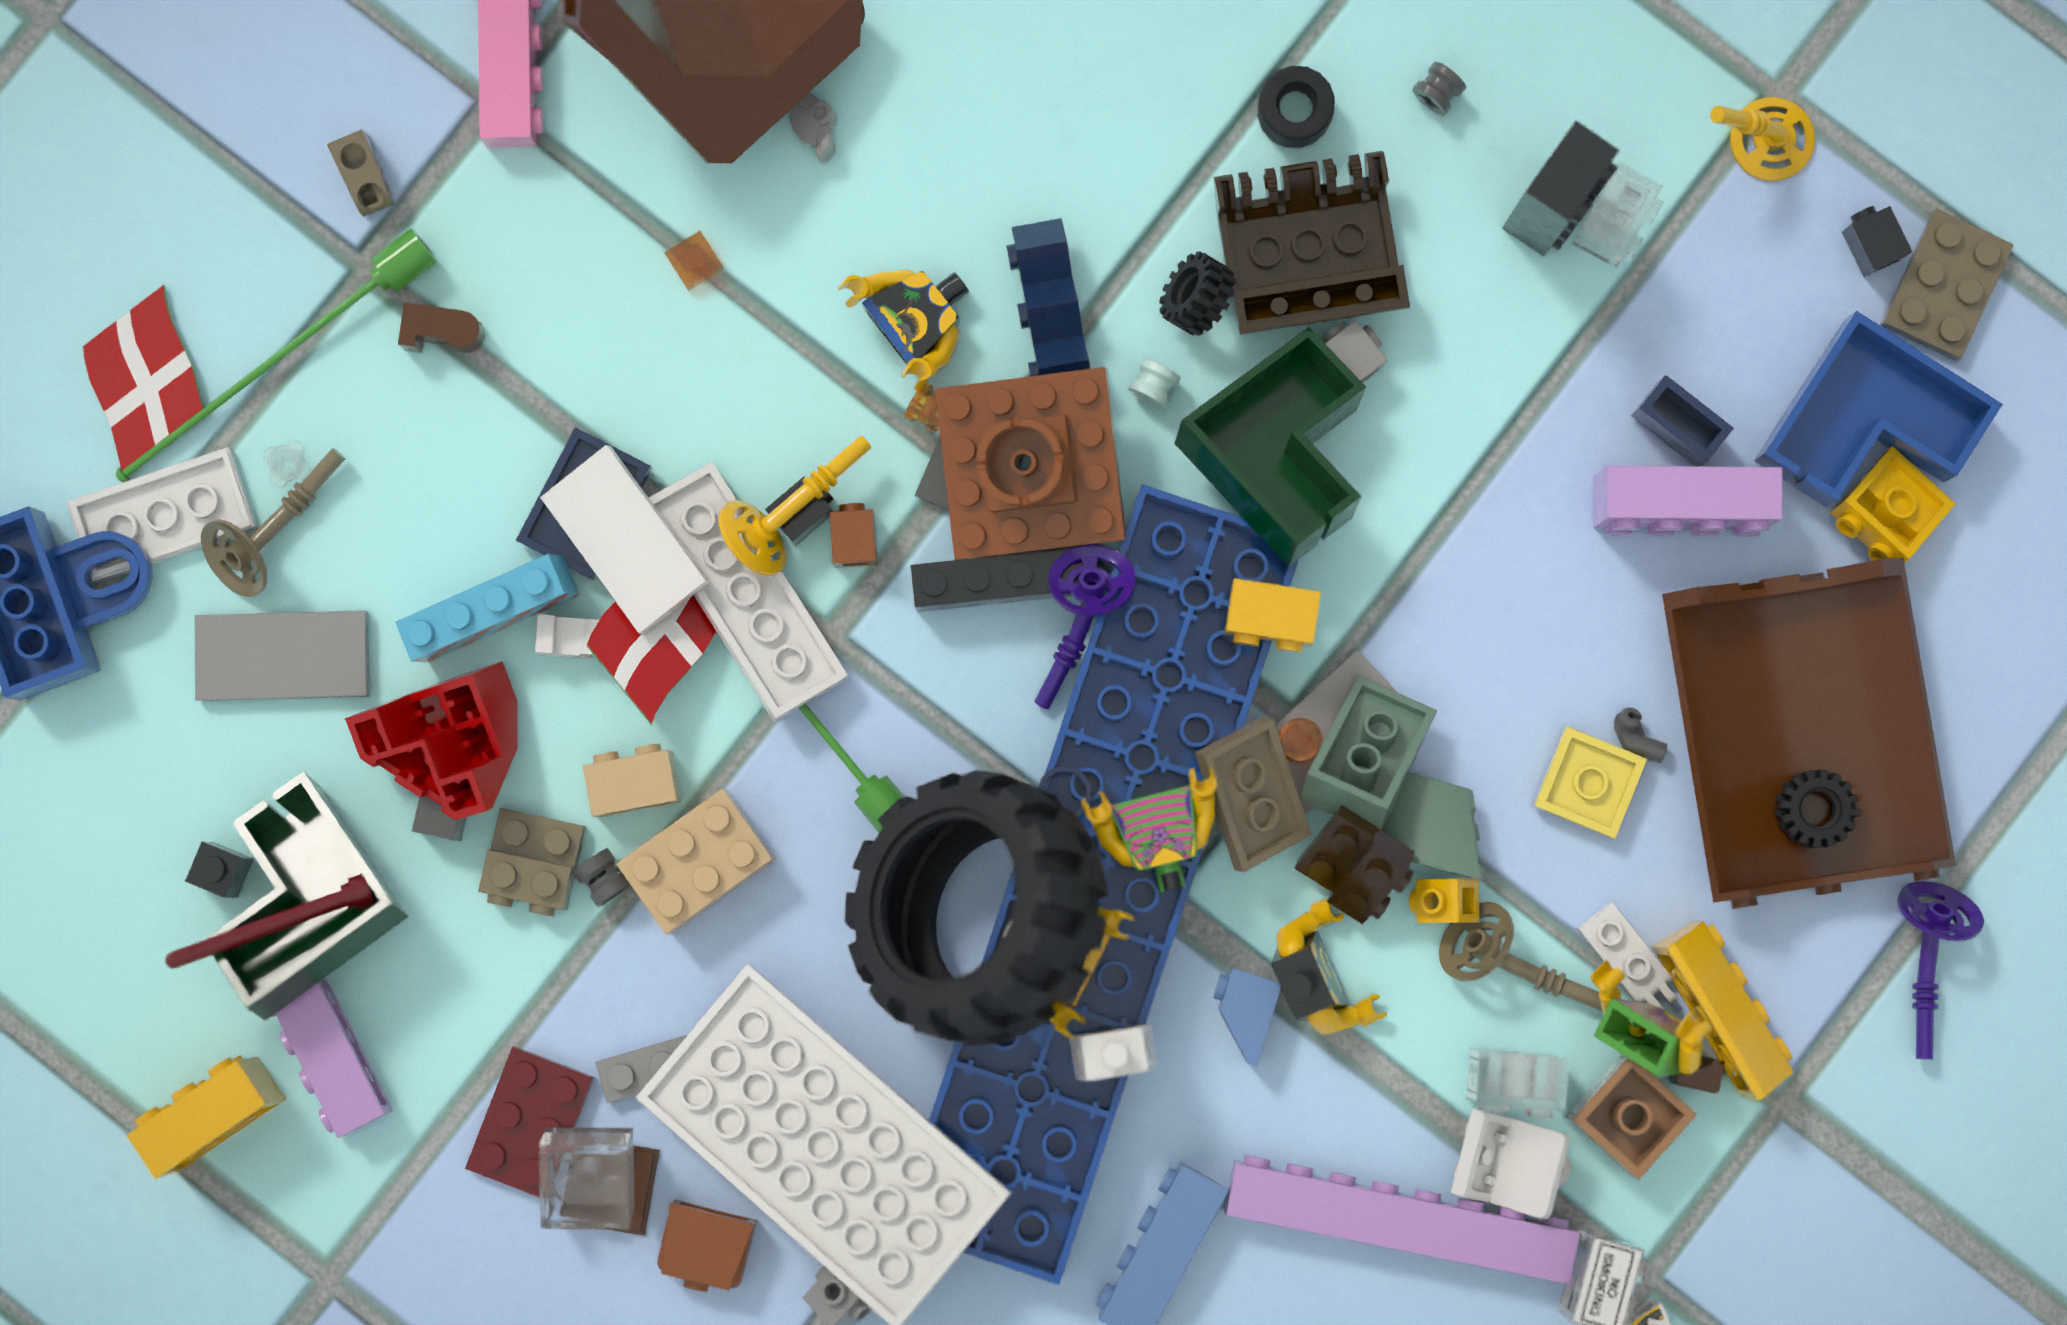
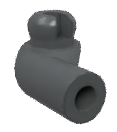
M1628 707L1621 710L1614 719V730L1622 749L1648 760L1662 763L1666 754L1667 743L1645 736L1640 722L1642 715L1637 709Z

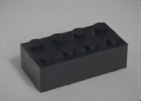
M1575 120L1525 191L1502 229L1543 257L1551 246L1559 251L1618 169V166L1612 160L1619 152V149Z

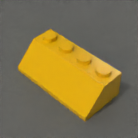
M1694 921L1653 945L1652 949L1663 967L1672 977V983L1692 1013L1693 1018L1701 1024L1705 1020L1710 1023L1711 1028L1705 1035V1038L1718 1060L1725 1061L1724 1070L1739 1095L1759 1101L1794 1072L1788 1061L1793 1059L1792 1055L1780 1037L1774 1039L1766 1026V1023L1770 1022V1018L1762 1004L1757 999L1751 1001L1743 988L1748 982L1740 967L1734 961L1729 964L1721 951V948L1725 947V943L1718 930L1712 924L1706 926L1704 921Z

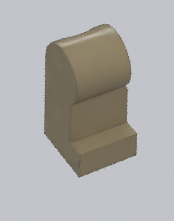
M361 129L327 144L348 191L363 217L395 204L368 133Z

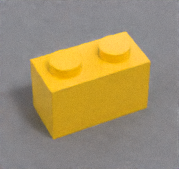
M1234 578L1231 585L1224 634L1234 635L1233 643L1259 646V640L1277 642V650L1302 653L1303 646L1311 647L1314 643L1321 592Z

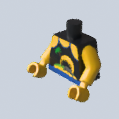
M907 269L878 272L862 278L857 275H850L837 287L838 290L847 288L854 293V296L845 302L847 307H854L863 298H866L862 302L864 311L907 365L901 377L905 378L907 374L918 376L919 380L914 387L916 391L922 390L929 377H932L951 361L960 337L959 329L957 328L960 324L959 317L951 306L969 293L968 288L955 272L936 286L924 271L914 273Z
M1327 899L1313 902L1310 912H1305L1278 931L1276 936L1277 949L1271 964L1294 1018L1297 1021L1309 1022L1318 1033L1328 1035L1357 1026L1358 1023L1362 1026H1368L1386 1017L1387 1012L1378 1014L1374 1011L1372 1002L1381 998L1378 994H1372L1358 1001L1354 1006L1350 1005L1318 932L1319 926L1342 921L1344 913L1332 915L1330 910L1331 904L1326 902Z

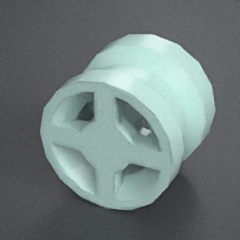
M1144 358L1140 365L1141 374L1137 380L1131 382L1128 390L1145 402L1165 409L1169 402L1168 393L1171 388L1178 385L1181 377L1164 365Z

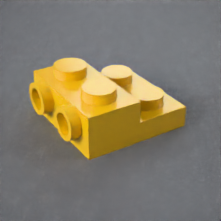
M1891 446L1882 454L1863 478L1852 486L1830 514L1837 519L1836 527L1844 536L1849 538L1857 537L1869 548L1867 554L1871 561L1903 558L1905 563L1913 556L1956 503L1897 449Z

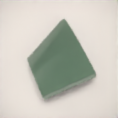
M1409 773L1382 831L1415 851L1411 863L1484 882L1485 869L1480 866L1476 841L1480 840L1478 825L1474 820L1476 809L1473 790Z

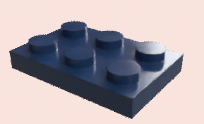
M575 427L516 541L542 555L555 554L564 556L570 569L594 581L596 577L595 572L540 498L601 448L609 445ZM611 446L642 488L652 470L651 465Z

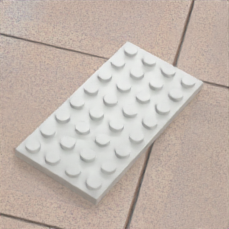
M747 964L636 1097L646 1108L890 1325L904 1324L1012 1194L1007 1187L751 964Z

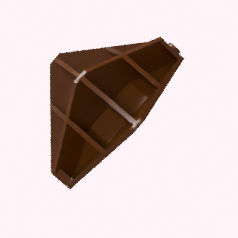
M562 0L561 23H564L605 57L704 162L732 164L860 46L861 25L865 19L863 0Z

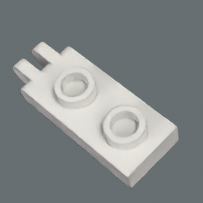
M1613 902L1608 903L1577 928V931L1602 962L1607 960L1613 969L1619 968L1624 973L1625 978L1619 984L1633 1001L1653 1004L1663 1009L1654 997L1658 992L1670 1005L1677 1000L1675 994L1667 986L1673 981L1672 977Z

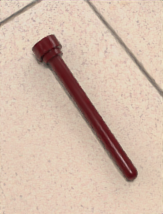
M361 873L347 878L348 883L340 885L341 890L171 951L165 957V964L171 969H176L347 907L348 910L357 908L358 911L374 906L375 903L368 883Z

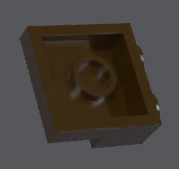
M1342 805L1300 855L1294 869L1329 890L1330 893L1326 902L1363 925L1370 915L1375 919H1379L1391 901V897L1388 895L1392 890L1401 893L1409 884L1414 873L1409 867L1415 851Z

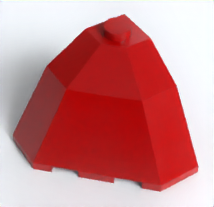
M503 661L433 684L345 718L361 760L373 768L381 766L395 775L394 781L419 798L427 796L442 806L441 812L453 820L472 816L493 808L518 748L517 699Z

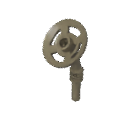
M332 448L302 483L296 482L293 485L295 491L290 489L287 492L289 498L284 496L281 499L283 504L250 537L236 525L221 519L213 520L204 526L201 532V546L204 556L212 571L224 585L235 593L246 597L256 596L265 589L267 570L260 550L296 515L301 516L303 514L302 508H309L308 501L314 502L316 500L314 494L345 460V457L339 451ZM220 529L224 534L220 537L219 545H217L216 537ZM229 539H231V540L234 542V543L231 544L230 546H229ZM230 568H232L235 571L243 572L242 579L238 577ZM260 571L259 579L256 582L255 575Z
M1493 902L1479 903V919L1496 917L1500 919L1497 925L1490 921L1450 923L1443 934L1439 947L1440 964L1443 970L1455 980L1464 982L1474 981L1488 975L1496 967H1499L1533 983L1536 990L1542 987L1543 993L1548 994L1552 991L1553 997L1557 998L1559 995L1602 1011L1599 991L1566 979V974L1563 972L1557 975V970L1555 969L1549 972L1548 966L1543 965L1539 968L1508 953L1513 941L1514 924L1508 911L1499 904ZM1466 930L1469 934L1465 938L1462 953L1454 955L1456 943L1463 931ZM1486 930H1492L1493 933H1492L1491 936H1489V935H1488L1486 932H1484V931H1486ZM1505 936L1502 949H1500L1501 939ZM1477 958L1480 962L1475 963L1471 961ZM1466 966L1469 969L1478 971L1464 972L1459 969Z

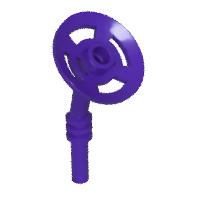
M1095 544L1077 546L1061 554L1050 568L1048 585L1053 599L1062 608L1076 614L1069 634L1063 635L1061 639L1063 643H1060L1057 647L1059 652H1054L1053 658L1055 662L1034 700L1038 706L1044 709L1051 707L1070 668H1076L1077 662L1075 660H1080L1082 656L1080 652H1083L1086 648L1084 641L1094 616H1102L1118 610L1127 603L1134 592L1135 571L1133 566L1122 553L1113 548ZM1098 560L1113 565L1121 574L1112 579L1108 572L1097 568ZM1078 562L1082 563V565L1070 572L1067 580L1061 579L1063 573L1070 566ZM1079 577V584L1074 583ZM1118 590H1123L1120 596L1115 601L1108 604L1110 601L1114 599ZM1063 594H1072L1077 601L1081 602L1080 606L1071 603Z
M1919 881L1907 884L1901 889L1897 904L1907 921L1922 931L1917 982L1912 984V989L1916 990L1915 993H1912V998L1916 1000V1002L1912 1003V1008L1916 1009L1915 1059L1933 1060L1934 1010L1939 1009V1005L1934 1003L1935 1000L1939 999V995L1934 993V991L1939 990V985L1934 983L1939 940L1967 941L1975 938L1980 934L1984 926V917L1979 907L1970 898L1956 889L1935 882ZM1918 897H1933L1944 902L1931 901L1930 903L1922 904ZM1908 906L1912 909V915L1908 909ZM1957 910H1960L1966 916L1970 926H1964V919Z

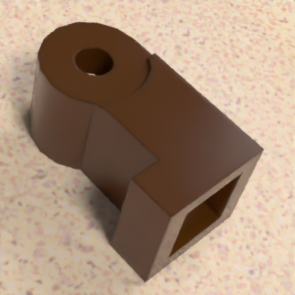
M404 303L398 345L405 351L422 353L423 342L451 345L457 351L471 353L478 350L484 342L485 330L482 324L469 312L412 303Z

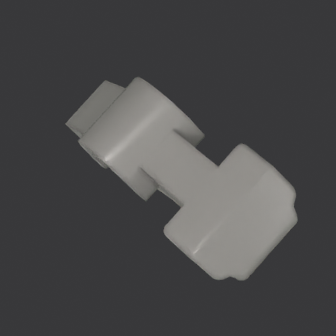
M809 92L791 109L790 119L793 130L801 141L816 147V156L820 162L824 163L835 154L833 127L836 124L837 117L829 103L819 101Z

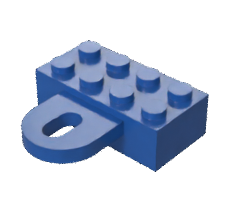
M28 506L0 517V686L4 698L22 701L101 671L86 629L124 616L134 611L146 599L152 585L153 570L148 554L138 542L120 533L101 531L57 547L45 512ZM120 558H125L128 561L130 573L125 580L99 590L91 586L90 574L96 567Z

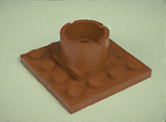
M1106 367L935 388L954 560L1127 540L1109 378ZM1029 455L1032 461L1031 466L1028 470L1023 471L1020 467V460L1023 456Z

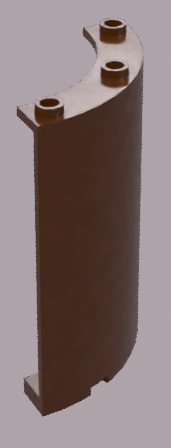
M1903 558L1878 559L1826 569L1828 578H1824L1823 572L1803 576L1795 574L1762 579L1757 583L1699 586L1662 594L1713 903L1731 901L1732 909L1758 905V896L1815 887L1816 895L1836 893L1842 891L1841 883L1913 873L1914 881L1940 878L1939 869L1956 866ZM1821 769L1828 770L1829 773H1837L1842 776V781H1849L1853 786L1850 789L1853 795L1857 794L1859 802H1855V808L1860 809L1859 817L1854 819V823L1857 824L1854 831H1849L1847 833L1848 838L1835 843L1836 845L1831 847L1805 848L1799 846V843L1796 841L1791 842L1786 838L1788 834L1785 830L1780 831L1777 825L1781 823L1779 816L1775 817L1774 809H1778V802H1775L1776 796L1781 794L1783 790L1781 786L1785 782L1790 781L1792 776L1805 771ZM1812 792L1802 801V816L1811 825H1824L1831 818L1832 804L1824 794Z

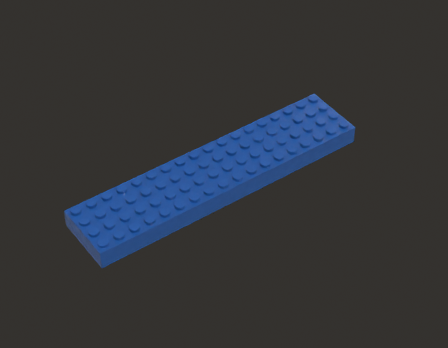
M1141 484L1126 529L1127 540L1122 541L1119 550L1130 561L1135 571L1134 592L1127 603L1118 610L1106 615L1097 616L1045 771L1046 774L1049 770L1059 766H1070L1081 771L1091 785L1092 796L1088 807L1092 809L1099 807L1102 803L1099 792H1104L1110 805L1189 786V770L1192 768L1195 770L1196 780L1204 781L1195 752L1244 727L1272 641L1259 640V646L1241 645L1233 643L1234 635L1224 634L1232 582L1235 578L1290 587L1299 561L1297 560L1288 567L1243 517ZM1116 567L1113 568L1112 579L1121 574ZM1118 590L1114 599L1110 601L1108 604L1115 601L1120 596L1123 590ZM1059 772L1052 775L1046 781L1043 788L1044 791L1055 795L1062 807L1073 810L1074 813L1082 807L1081 801L1086 799V788L1083 781L1077 775L1070 772ZM1085 812L1078 817L1095 845L1088 854L1099 857L1104 868L1108 896L1098 898V907L1131 914L1134 917V921L1124 918L1118 925L1119 932L1128 935V939L1122 940L1111 936L1074 1009L1085 1018V1024L1076 1018L1072 1019L1067 1025V1031L1070 1034L1076 1035L1146 1024L1203 848L1197 850V857L1179 861L1186 887L1160 893L1154 868L1136 872L1134 867L1122 866L1100 845L1092 822L1087 818ZM1014 867L982 963L998 947L1012 918L1016 899ZM1049 1020L1023 1036L1012 1034L1011 1038L1000 1044L970 1046L955 1041L929 1120L1012 1192L1010 1197L963 1253L1059 1285L1128 1075L1090 1081L1076 1080L1070 1040L1059 1033Z

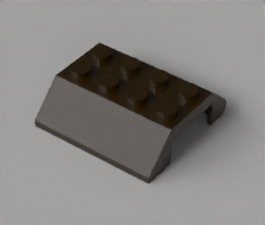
M1383 150L1364 153L1365 177H1362L1359 154L1350 155L1347 162L1350 185L1339 187L1336 185L1337 170L1332 158L1322 160L1323 184H1320L1317 161L1280 166L1281 190L1279 191L1275 169H1264L1263 182L1266 198L1252 200L1251 191L1253 188L1248 172L1238 173L1240 197H1236L1232 174L1213 178L1217 221L1225 266L1233 270V277L1236 279V285L1231 287L1235 290L1234 296L1230 300L1240 335L1410 308L1404 266L1398 264L1386 193L1389 177Z

